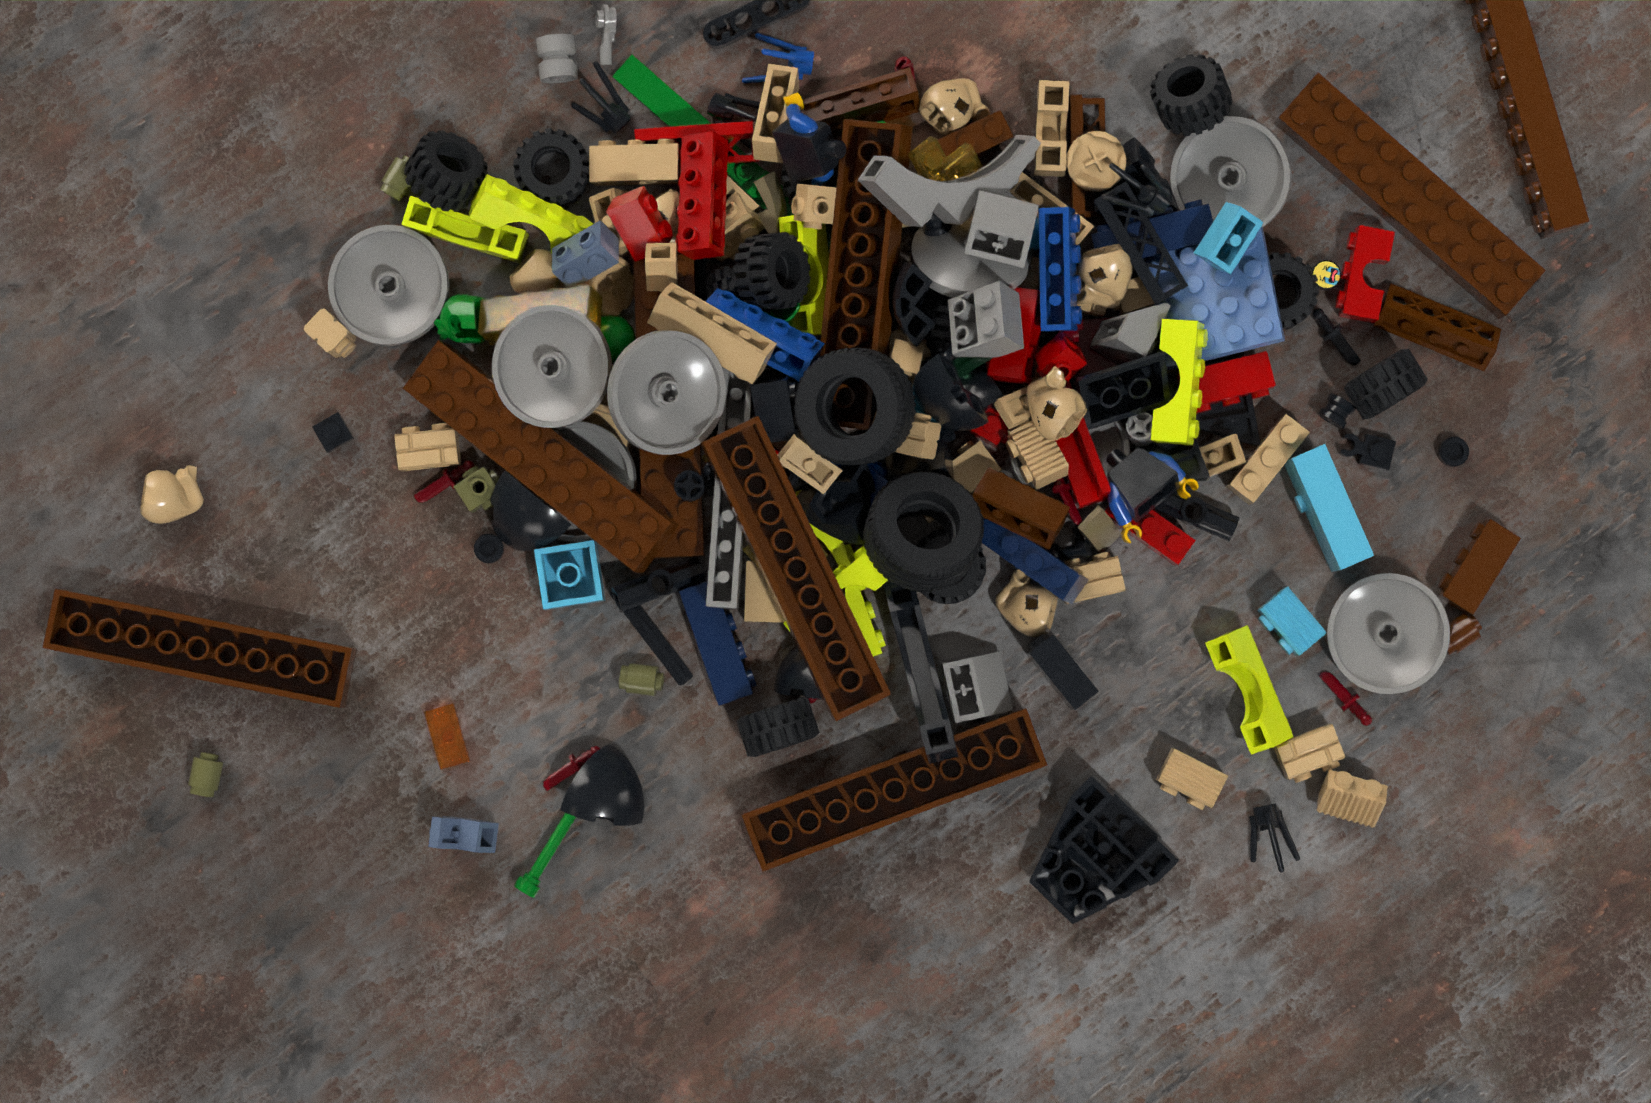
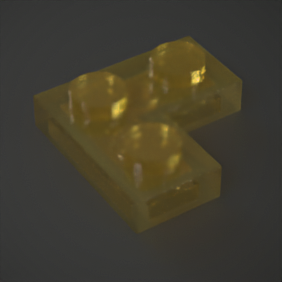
M930 136L908 153L918 175L936 181H949L964 177L983 167L973 146L966 142L946 157L937 138Z

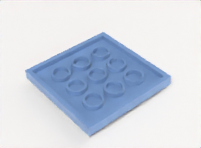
M1262 226L1231 274L1215 269L1193 254L1199 244L1168 251L1188 286L1159 304L1167 303L1171 305L1166 315L1168 319L1192 320L1205 324L1204 329L1208 331L1207 346L1202 347L1201 359L1208 361L1285 341ZM1161 254L1146 257L1145 261L1159 265ZM1164 258L1162 266L1170 268ZM1149 267L1156 277L1157 268ZM1160 271L1158 283L1164 293L1180 284L1173 272ZM1164 352L1167 369L1178 368L1174 359Z

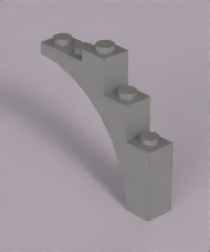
M1015 135L1003 152L986 166L967 176L949 181L926 179L907 170L892 157L873 156L858 178V181L906 226L923 227L931 219L933 213L946 224L962 225L969 219L972 211L974 212L979 190L1017 199L1009 191L1018 183L1019 176L1027 164L1034 159L1035 152L1041 143L1034 136Z

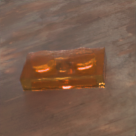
M455 704L425 711L440 770L471 761Z

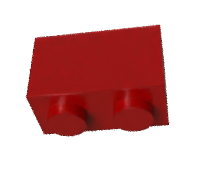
M645 186L613 198L606 210L635 262L645 258L646 243H670L673 237L669 222L663 219L658 210L656 199L652 194L648 193Z

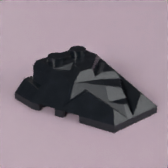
M1091 775L1070 796L1029 883L1066 919L1074 924L1107 908V905L1121 898L1125 899L1131 896L1133 892L1147 885L1151 886L1159 882L1180 859L1162 840L1159 833L1113 789H1109L1098 778Z

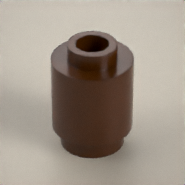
M1462 613L1449 622L1450 642L1447 654L1449 656L1454 652L1458 654L1481 638L1479 631L1482 629V626L1474 615L1467 616L1465 613Z

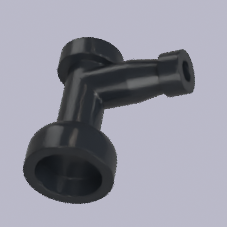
M1077 524L1073 526L1072 545L1060 547L1057 543H1053L1050 550H1048L1062 561L1063 559L1080 555L1085 558L1092 554L1091 544L1087 539H1084Z

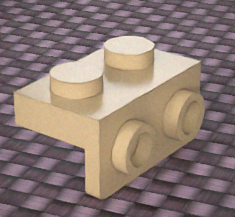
M737 192L726 199L724 256L714 257L721 263L731 257L738 250L740 244L744 243L746 238L757 235L765 228L759 215L745 205L741 195Z

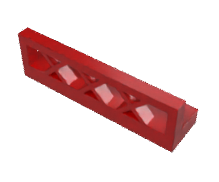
M753 121L634 129L635 140L645 141L646 144H657L659 139H674L675 143L679 145L682 143V136L714 131L727 140H732L728 144V152L730 151L734 156H728L727 164L760 162L755 160L753 156L752 138L755 129ZM751 138L752 155H738L732 149L740 139Z
M1069 380L1065 387L1073 389ZM1083 417L1078 427L1068 437L1055 440L1068 462L1069 471L1066 478L1071 485V491L1078 509L1107 500V495L1111 492L1110 485Z

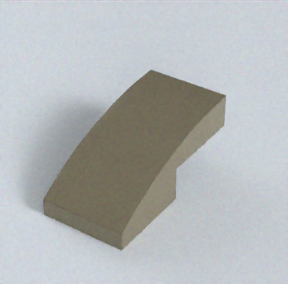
M775 171L754 181L767 207L758 215L768 234L780 233L778 218L787 216L783 190Z
M1099 505L1078 526L1080 533L1090 542L1092 548L1098 554L1104 553L1121 536L1118 527Z

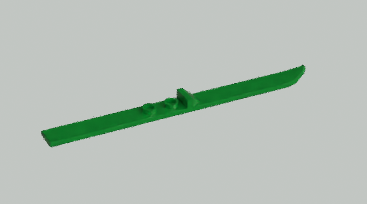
M633 55L612 76L668 127L711 124ZM736 145L732 148L738 155H747ZM730 151L728 152V156H734ZM756 162L727 164V175L763 210L767 209L754 181L769 174V172L761 168ZM784 196L787 207V216L794 215L792 213L791 205L788 203L789 198ZM826 225L828 252L830 254L832 229Z

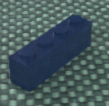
M1202 199L1184 204L1185 210L1173 212L1172 207H1169L1161 215H1155L1156 217L1149 219L1168 251L1201 242L1213 223L1209 203L1203 205ZM1130 218L1127 228L1130 236L1143 239L1146 230L1144 222ZM1108 224L1097 226V233L1091 234L1095 249L1119 244ZM1148 232L1147 240L1155 242ZM1134 241L1140 251L1142 243ZM1145 244L1143 258L1161 254L1157 246Z
M983 517L984 536L982 544L1063 601L1073 604L1088 582V578L1044 547Z
M707 581L681 590L679 593L717 703L722 705L754 694L752 688L757 686L752 670H745L742 659L747 658L742 641L736 642L732 631L736 630L737 627L732 613L726 614L724 608L706 606Z

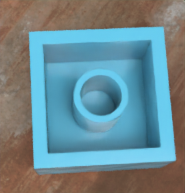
M595 540L534 549L544 610L606 601L597 542Z

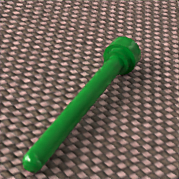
M567 813L563 815L529 873L525 872L523 877L519 876L514 884L515 888L535 898L540 890L539 884L541 881L539 878L576 819L575 816Z

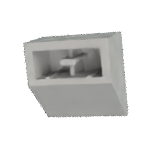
M979 190L964 253L1024 268L1039 205Z
M997 281L948 299L952 354L954 356L1001 357L1024 349L1019 293L1001 281Z
M1163 303L1102 321L1089 347L1117 365L1149 356L1155 348L1156 343L1154 340L1157 333L1161 331L1162 319H1168L1166 315L1171 305Z
M1000 651L941 664L954 723L1013 710Z

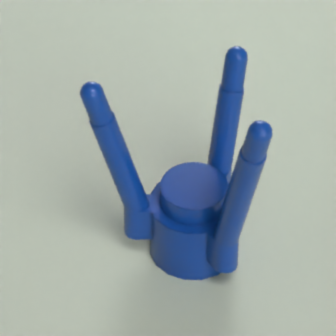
M760 33L755 34L756 39L790 51V53L762 49V54L787 59L789 67L798 68L799 80L803 79V74L811 75L814 51L806 50L807 47L795 46ZM766 75L745 77L742 79V82L744 84L765 82Z

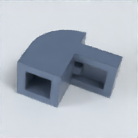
M450 816L432 817L428 847L459 849L478 853H495L499 823Z

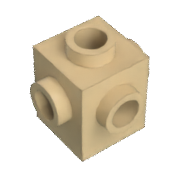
M797 184L796 196H794L791 205L792 213L794 214L793 220L804 221L803 227L822 229V223L833 224L836 188Z

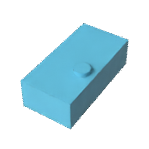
M1323 444L1289 459L1284 466L1297 493V496L1294 497L1295 503L1300 513H1306L1331 572L1345 569L1374 556L1326 445Z

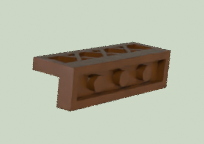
M909 67L803 99L804 109L801 110L803 114L813 120L827 123L830 126L833 137H838L842 135V122L844 119L852 118V120L870 122L884 120L887 122L920 112V100ZM912 100L913 102L903 106H899L901 103ZM881 110L879 113L871 115L873 111Z
M1070 95L1068 104L1069 148L1079 136L1081 137L1088 132L1096 131L1093 128L1098 123L1099 131L1105 132V98H1083L1082 95ZM1083 106H1098V118L1091 125L1083 119ZM1070 178L1071 208L1075 209V212L1083 218H1104L1095 211H1085V197L1091 191H1085Z
M1392 283L1387 289L1383 306L1380 309L1379 320L1373 325L1484 372L1497 351L1502 330ZM1393 296L1404 300L1406 305L1393 301ZM1422 309L1431 311L1434 316L1425 314ZM1450 321L1458 322L1462 328L1452 325ZM1478 332L1492 336L1491 341L1481 337Z

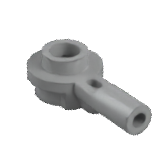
M602 4L601 10H596L595 15L596 28H601L602 32L600 65H612V42H614V35L616 33L617 14L615 7Z

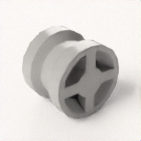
M1147 412L1131 416L1126 422L1128 439L1133 445L1138 447H1146L1153 442L1151 440L1153 416Z

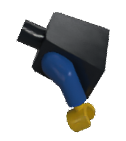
M796 92L783 97V101L787 106L786 114L788 119L774 129L772 133L791 183L811 179L812 185L823 186L834 174V168L839 164V159L845 156L846 145L842 140L834 139L830 126L827 123L815 121L802 113L801 110L804 109V104L800 94Z
M1138 448L1129 456H1126L1121 450L1115 449L1106 458V462L1113 468L1108 473L1111 492L1107 495L1109 507L1118 525L1123 526L1124 529L1121 532V537L1128 544L1131 543L1127 535L1130 529L1135 531L1138 538L1142 536L1141 529L1131 524L1132 519L1137 523L1176 490L1181 498H1190L1191 495L1185 488L1186 484L1193 491L1198 490L1199 487L1196 480L1185 478L1186 473L1170 455L1152 451L1147 452L1142 448Z

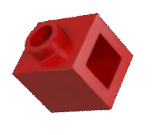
M1061 331L1034 355L1039 366L1037 372L1042 378L1056 366L1064 373L1066 383L1087 364L1081 348Z
M991 408L985 411L989 422L972 429L970 434L996 448L999 442L1003 444L1007 442L1008 430L1010 429H1008L998 411Z

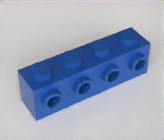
M1070 207L1038 208L1041 331H1077V324L1082 323L1081 306H1077V294L1081 293L1082 285L1080 275H1076V263L1081 261L1080 245H1076V233L1080 232V216L1075 214V209Z
M717 288L705 301L777 343L767 365L797 381L803 377L804 371H807V368L815 360H818L825 343L817 340L812 334L802 332L790 326L785 320L775 318L763 312L760 307L736 298L729 291Z

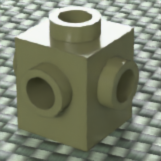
M475 466L462 475L464 480L453 486L468 510L472 513L482 507L485 511L493 507L491 496L500 478L494 469L489 472L485 467L479 469ZM484 484V491L478 493V486Z

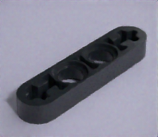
M754 0L707 23L703 31L704 40L713 49L724 48L803 11L809 6L811 0H803L799 4L796 0L788 2L789 10L784 11L782 0ZM772 1L777 3L779 6L777 15L774 17L764 15L762 7L766 2ZM747 14L752 18V25L748 29L742 30L735 25V20L739 15ZM730 20L731 28L735 35L730 36V31L724 32L722 40L718 42L715 38H709L712 35V28L716 27L718 31H722L727 28L725 22Z

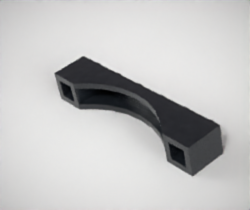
M885 583L883 586L928 762L931 764L959 757L917 592L898 587L895 583Z

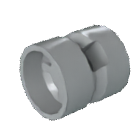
M550 34L536 39L537 56L543 59L538 64L540 82L565 83L579 78L577 62L572 59V56L576 53L574 35Z

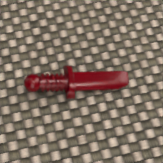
M467 460L463 465L461 464L458 468L456 467L453 471H450V473L447 468L442 471L444 476L415 494L414 498L417 502L423 503L449 486L454 490L453 486L456 485V481L463 478L462 475L466 471L475 467L474 463Z
M1064 478L1057 479L1055 482H1052L1054 485L1052 492L1060 494L1063 503L1070 507L1068 512L1070 518L1075 524L1080 525L1082 519L1069 492L1071 485L1066 484Z
M1325 671L1319 675V678L1343 703L1340 707L1343 712L1349 708L1362 725L1369 726L1372 723V717L1356 702L1361 698L1357 693L1352 696L1339 680L1329 672Z
M592 746L590 750H586L577 758L573 753L569 755L570 762L544 780L543 787L545 790L549 791L575 772H578L600 747Z

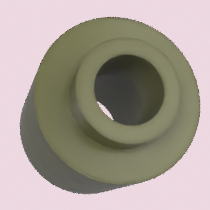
M403 155L402 159L395 157L382 178L381 182L383 184L380 187L382 192L399 202L403 196L407 197L411 191V186L407 185L405 180L407 176L404 175L405 165L409 160V157Z
M630 663L629 666L622 665L619 689L626 690V693L656 696L657 691L663 690L664 673H660L659 666Z
M201 752L200 757H193L188 785L191 786L189 793L214 797V792L218 791L224 763L218 761L219 755Z

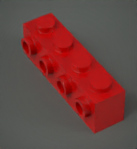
M714 131L682 136V144L679 150L681 170L678 179L680 196L677 207V216L679 218L678 234L676 236L677 252L692 260L724 256L728 140Z

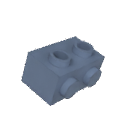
M601 220L552 248V273L570 290L619 263V239Z

